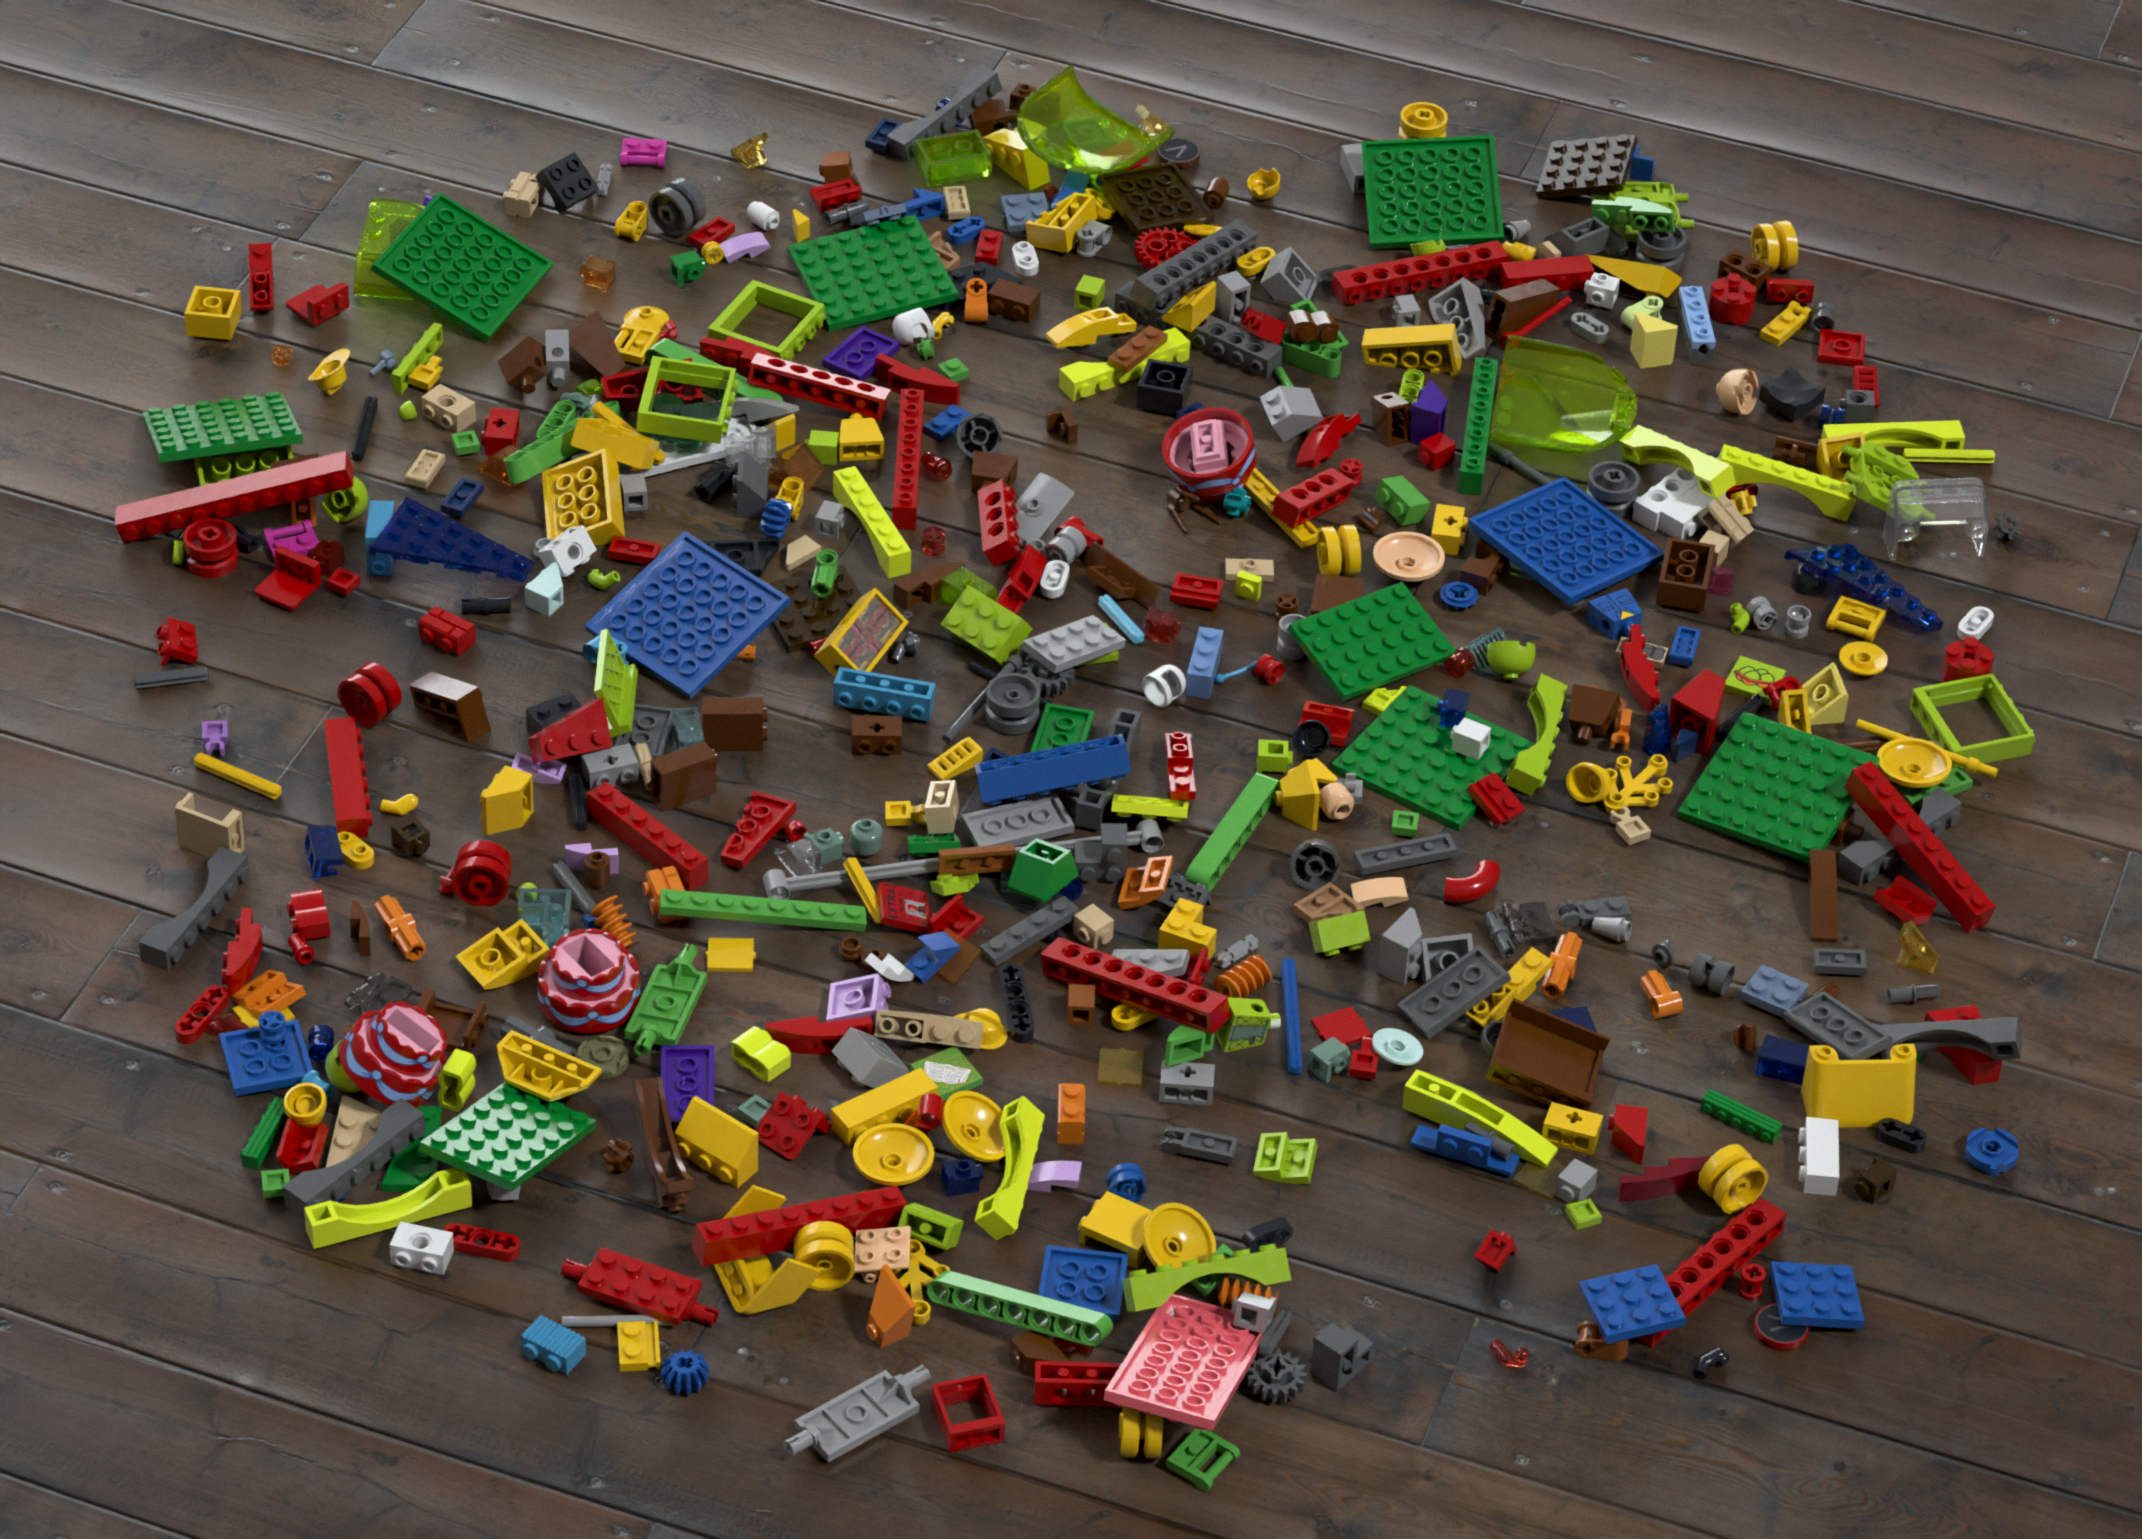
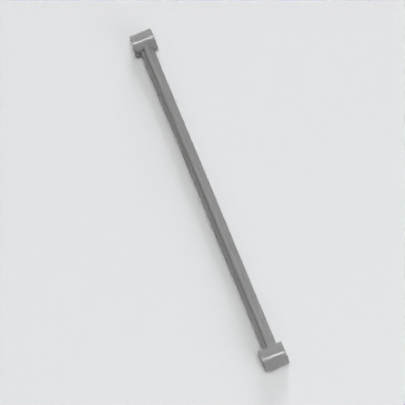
M1143 820L1136 826V831L1127 832L1128 846L1141 844L1142 849L1147 853L1157 852L1164 845L1163 837L1155 820ZM1100 836L1050 843L1071 850L1074 853V842H1100ZM1025 846L1015 847V849H1016L1015 861H1016L1018 852H1019L1022 848H1024ZM938 858L863 867L862 869L869 881L938 872ZM772 869L763 876L767 897L786 900L790 896V891L852 883L846 870L786 878L782 870Z

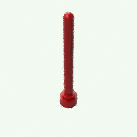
M1565 296L1515 332L1508 331L1501 335L1498 340L1500 347L1506 352L1515 349L1518 346L1519 339L1571 304V298Z

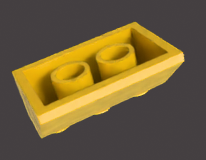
M694 1096L675 1131V1141L681 1157L697 1164L701 1169L707 1170L719 1177L723 1182L729 1183L738 1189L758 1171V1132L699 1097Z

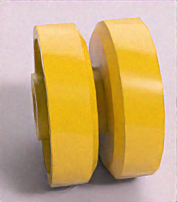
M1416 102L1405 106L1400 113L1398 140L1446 137L1447 113L1438 105L1428 102Z
M1785 220L1775 222L1772 225L1769 223L1755 225L1751 234L1752 257L1771 266V272L1777 268L1779 270L1795 268L1798 260V241L1792 224Z
M1354 524L1342 525L1338 531L1333 526L1320 527L1318 529L1317 559L1321 574L1339 576L1341 572L1345 577L1359 576L1361 571V546L1358 531Z
M1733 1144L1720 1149L1709 1158L1699 1173L1698 1184L1709 1197L1714 1199L1715 1204L1723 1212L1733 1214L1744 1210L1747 1204H1752L1757 1200L1767 1185L1768 1173L1759 1162L1752 1159L1751 1154L1744 1147Z
M818 1221L804 1226L795 1235L794 1260L817 1267L822 1272L808 1288L817 1291H830L844 1286L852 1279L855 1272L854 1242L852 1234L843 1225L831 1221Z
M1126 1406L1122 1407V1412H1120L1119 1416L1121 1457H1136L1139 1449V1440H1144L1143 1453L1145 1457L1161 1459L1163 1417L1155 1414L1140 1413L1139 1410Z

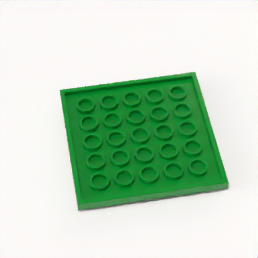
M1494 135L1361 141L1370 249L1410 247V244L1430 240L1440 241V239L1444 241L1446 246L1482 244L1497 240L1500 243H1504Z
M438 192L374 262L371 271L475 336L488 342L552 269L554 262L451 198Z
M916 215L863 226L858 229L787 246L788 254L812 300L825 304L824 314L826 318L824 323L829 332L899 315L919 307L923 309L959 300L956 287Z
M268 392L265 396L256 397V395H245L242 399L237 400L222 398L219 402L215 403L199 401L192 406L177 404L173 405L170 409L154 407L148 409L147 412H143L144 423L160 463L303 443L301 430L283 393L279 394V392Z
M1409 685L1333 761L1331 771L1345 778L1346 773H1356V780H1363L1364 787L1459 832L1480 810L1479 805L1466 791L1469 785L1475 784L1478 780L1493 772H1496L1505 783L1509 767L1518 753L1529 749L1536 743ZM1464 717L1491 727L1489 747L1479 760L1451 750V731L1455 725L1458 726Z
M1743 712L1679 808L1678 818L1809 863L1810 849H1826L1837 832V828L1856 802L1844 789L1852 769L1869 761H1872L1878 767L1880 757Z

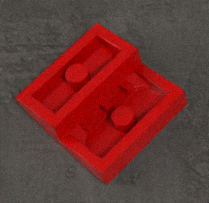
M1306 701L1299 725L1307 720L1323 722L1331 731V745L1344 747L1355 710Z

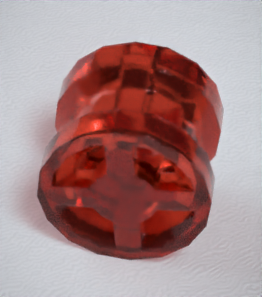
M937 526L923 529L922 552L929 556L942 554L945 551V531Z
M1460 647L1455 650L1453 655L1446 658L1445 668L1451 676L1461 678L1468 670L1475 666V657L1468 649Z

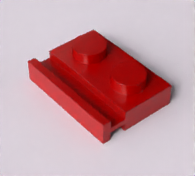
M1176 573L1172 592L1170 593V602L1217 610L1224 580Z
M1496 772L1478 780L1475 784H1470L1466 790L1497 828L1501 824L1522 815L1526 810Z

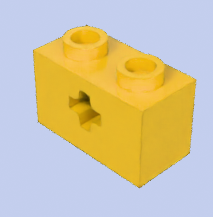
M1436 505L1431 538L1440 544L1444 554L1458 555L1459 546L1464 547L1468 517H1464L1465 507Z
M1551 1102L1543 1124L1542 1136L1554 1146L1593 1156L1601 1134L1603 1115Z

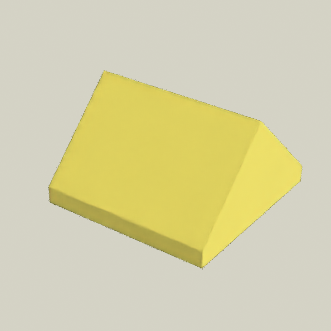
M1636 311L1630 351L1639 367L1642 369L1671 365L1674 358L1678 326Z
M1832 662L1802 685V689H1807L1811 725L1843 723L1845 720L1849 696L1837 666Z

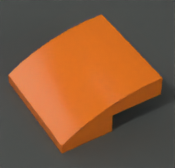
M1172 855L1148 858L1146 866L1127 868L1118 899L1121 910L1147 904L1165 893L1174 860Z
M269 969L229 997L237 1006H243L259 1018L267 1011H282L305 996L306 992L303 985L288 982L283 972Z

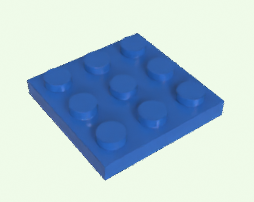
M298 1019L285 1022L286 1037L278 1044L263 1042L260 1039V1027L219 1034L220 1045L235 1096L298 1085L302 1078L313 1070Z
M1046 1245L1039 1295L1104 1313L1112 1322H1119L1124 1292L1122 1279L1126 1278L1128 1254Z
M1771 1261L1769 1271L1781 1324L1863 1329L1865 1320L1852 1266Z
M1657 1264L1579 1282V1292L1607 1344L1686 1326V1317Z

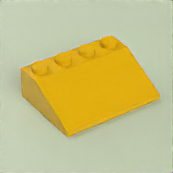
M606 448L542 471L547 538L554 540L568 528L584 525L595 546L611 543L614 536L625 537L619 467Z

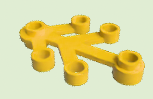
M1661 754L1653 755L1648 760L1647 767L1632 779L1630 772L1631 759L1627 756H1619L1616 761V769L1620 772L1624 788L1620 792L1618 791L1616 786L1617 771L1611 768L1606 769L1611 777V787L1608 795L1604 798L1606 811L1611 813V810H1614L1620 815L1622 806L1646 805L1654 807L1658 804V793H1671L1673 782L1669 778H1660L1658 783L1644 784L1652 776L1661 777L1666 774L1668 766L1666 758ZM1632 794H1644V797H1630V796H1631Z
M910 1239V1264L908 1272L898 1280L904 1289L910 1285L911 1298L916 1305L912 1323L921 1326L930 1319L931 1313L929 1303L923 1301L921 1285L927 1288L929 1283L940 1275L938 1273L950 1271V1268L926 1256L922 1243L916 1239ZM919 1265L932 1271L933 1278L920 1271ZM895 1269L892 1272L895 1275L901 1269Z

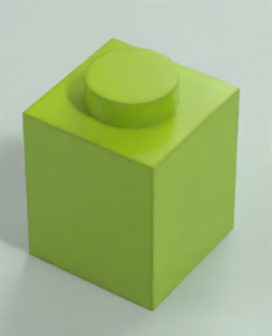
M1083 275L1075 289L1074 308L1084 311L1098 309L1104 299L1105 280Z
M811 430L810 439H805L804 453H808V463L837 464L839 432Z

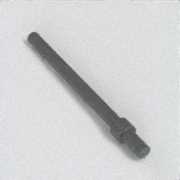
M1494 442L1489 443L1487 449L1497 455L1501 462L1506 465H1512L1543 486L1553 482L1518 459L1516 454L1509 449L1504 450Z
M1020 648L1015 655H1011L1006 660L1005 666L995 677L1016 672L1022 666V661L1028 653ZM987 687L942 736L946 743H950L986 703Z

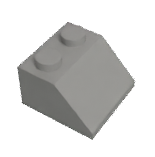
M1290 246L1270 259L1260 284L1264 291L1269 293L1274 300L1296 304L1305 299H1311L1319 277Z
M1278 386L1260 397L1272 427L1283 442L1290 440L1324 420L1310 388Z
M1410 907L1382 935L1378 973L1403 986L1411 978H1416L1421 968L1419 959L1423 950L1421 946L1422 932L1415 909Z
M1472 933L1422 939L1421 946L1423 950L1419 959V965L1421 966L1419 972L1424 984L1473 949Z
M853 1027L848 1029L832 1050L833 1054L838 1058L837 1063L846 1071H850L853 1074L852 1080L861 1087L866 1085L875 1089L910 1072L908 1067L882 1039Z

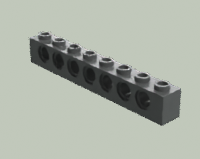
M1237 219L1136 278L1129 296L1149 311L1158 306L1161 307L1166 301L1171 298L1175 299L1178 294L1188 291L1193 285L1200 284L1208 276H1213L1218 270L1225 269L1242 255L1254 250L1258 233Z
M1133 280L1128 281L1115 293L1114 311L1126 313L1132 319L1147 326L1155 327L1160 331L1176 327L1164 322L1161 317L1178 300L1171 298L1163 306H1158L1149 311L1129 296L1135 283ZM1209 315L1191 333L1176 327L1190 341V345L1266 379L1282 364L1283 347L1214 316Z

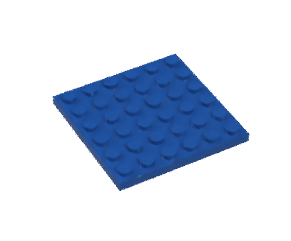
M1566 477L1557 479L1474 516L1468 520L1466 526L1567 605L1662 562L1665 552Z
M684 531L585 625L587 632L595 637L601 633V630L608 629L613 638L627 644L628 651L626 657L691 700L782 613L791 602L788 596Z

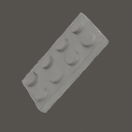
M1092 615L1023 641L1021 649L1055 674L1122 649L1125 646L1126 639L1100 621L1099 618Z
M1056 793L963 814L961 818V823L975 847L1006 844L1019 846L1028 844L1035 838L1044 840L1074 833V823Z

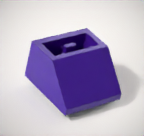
M1430 380L1424 389H1420L1417 402L1413 401L1410 408V415H1413L1409 423L1411 444L1419 445L1421 441L1439 432L1444 434L1448 400L1436 384Z

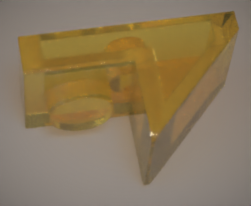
M1141 103L1134 109L1140 115L1138 119L1142 122L1136 133L1145 142H1152L1174 134L1175 130Z
M764 132L748 139L730 150V152L745 166L752 169L767 162L762 149L764 148L763 144L770 139L767 133Z
M1912 920L1904 923L1897 938L1902 949L1896 964L1928 975L1934 974L1941 958Z

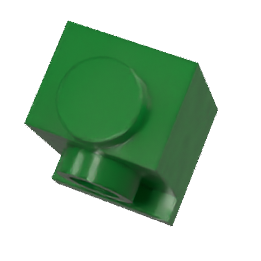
M695 250L670 257V276L679 287H683L686 282L701 279L702 271H706L704 259L700 258Z

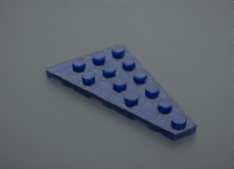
M407 496L369 551V554L374 556L376 552L392 555V559L407 560L428 565L429 562L444 564V568L459 569L476 574L486 571L496 573V577L510 578L522 582L526 580L535 564L534 561L526 556L518 554L504 545L485 537L483 534L477 533Z
M1830 544L1828 546L1787 549L1784 558L1786 560L1796 559L1805 564V570L1817 574L1836 586L1840 582L1852 588V594L1865 599L1867 602L1883 610L1888 607L1900 613V619L1913 624L1923 631L1941 630L1944 621L1937 616L1934 610L1924 606L1918 597L1908 593L1902 584L1892 580L1886 571L1876 567L1870 558L1859 553L1852 544Z

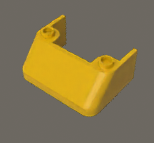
M752 1185L724 1218L780 1208L786 1201L784 1195ZM766 1254L714 1264L735 1311L745 1315H752L793 1304L822 1273L817 1267L791 1258H787L774 1272Z

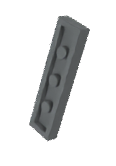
M1449 833L1354 851L1353 860L1361 875H1367L1457 857L1458 849Z
M1063 895L980 946L981 952L995 966H998L1074 920V915L1079 912V908Z

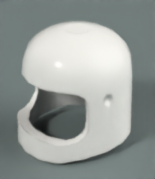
M920 307L901 313L893 320L892 329L894 336L902 345H912L915 338H924L925 340H934L935 338L934 328L927 314ZM921 324H924L926 326L927 334L923 330Z
M1171 664L1160 666L1142 680V689L1145 696L1157 707H1166L1171 704L1186 688V679L1183 672Z

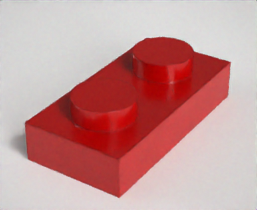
M717 216L688 236V243L699 249H702L706 243L711 241L719 243L735 232V225Z
M994 230L980 231L975 263L985 262L989 265L997 266L1003 232Z
M614 536L608 549V558L649 565L659 556L661 544Z

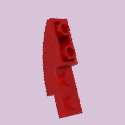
M250 243L248 244L250 310H274L272 244Z
M727 336L725 341L702 337L700 340L701 356L719 365L740 369L741 376L748 377L750 364L756 353L778 358L757 345Z
M883 353L875 357V376L887 381L888 389H891V391L901 394V389L925 390V402L945 405H958L960 403V384L924 366L917 371Z
M1343 413L1325 417L1323 421L1317 423L1302 444L1296 461L1297 468L1307 466L1308 469L1314 468L1321 464L1320 460L1332 457L1333 452L1340 448L1338 441L1343 439L1342 435L1355 431L1354 427L1362 422L1359 413L1345 417Z
M1028 543L1006 577L1008 579L995 600V602L1016 615L1023 603L1032 595L1047 561V558L1031 544Z
M1631 624L1628 642L1622 643L1620 654L1621 669L1634 698L1648 714H1654L1655 704L1660 703V690L1656 689L1659 674L1658 671H1654L1653 661H1647V653H1643L1646 637L1641 635V625Z
M1183 732L1165 733L1168 796H1170V800H1195L1196 788L1190 734Z
M252 908L241 909V918L236 919V934L240 935H235V941H229L228 952H223V968L227 969H222V985H227L228 996L234 995L246 984L254 973L262 954V924H253Z
M817 1016L765 1023V1031L770 1034L772 1040L786 1045L790 1052L800 1054L834 1055L832 1052L833 1048L850 1027L873 1035L871 1016L819 1023Z

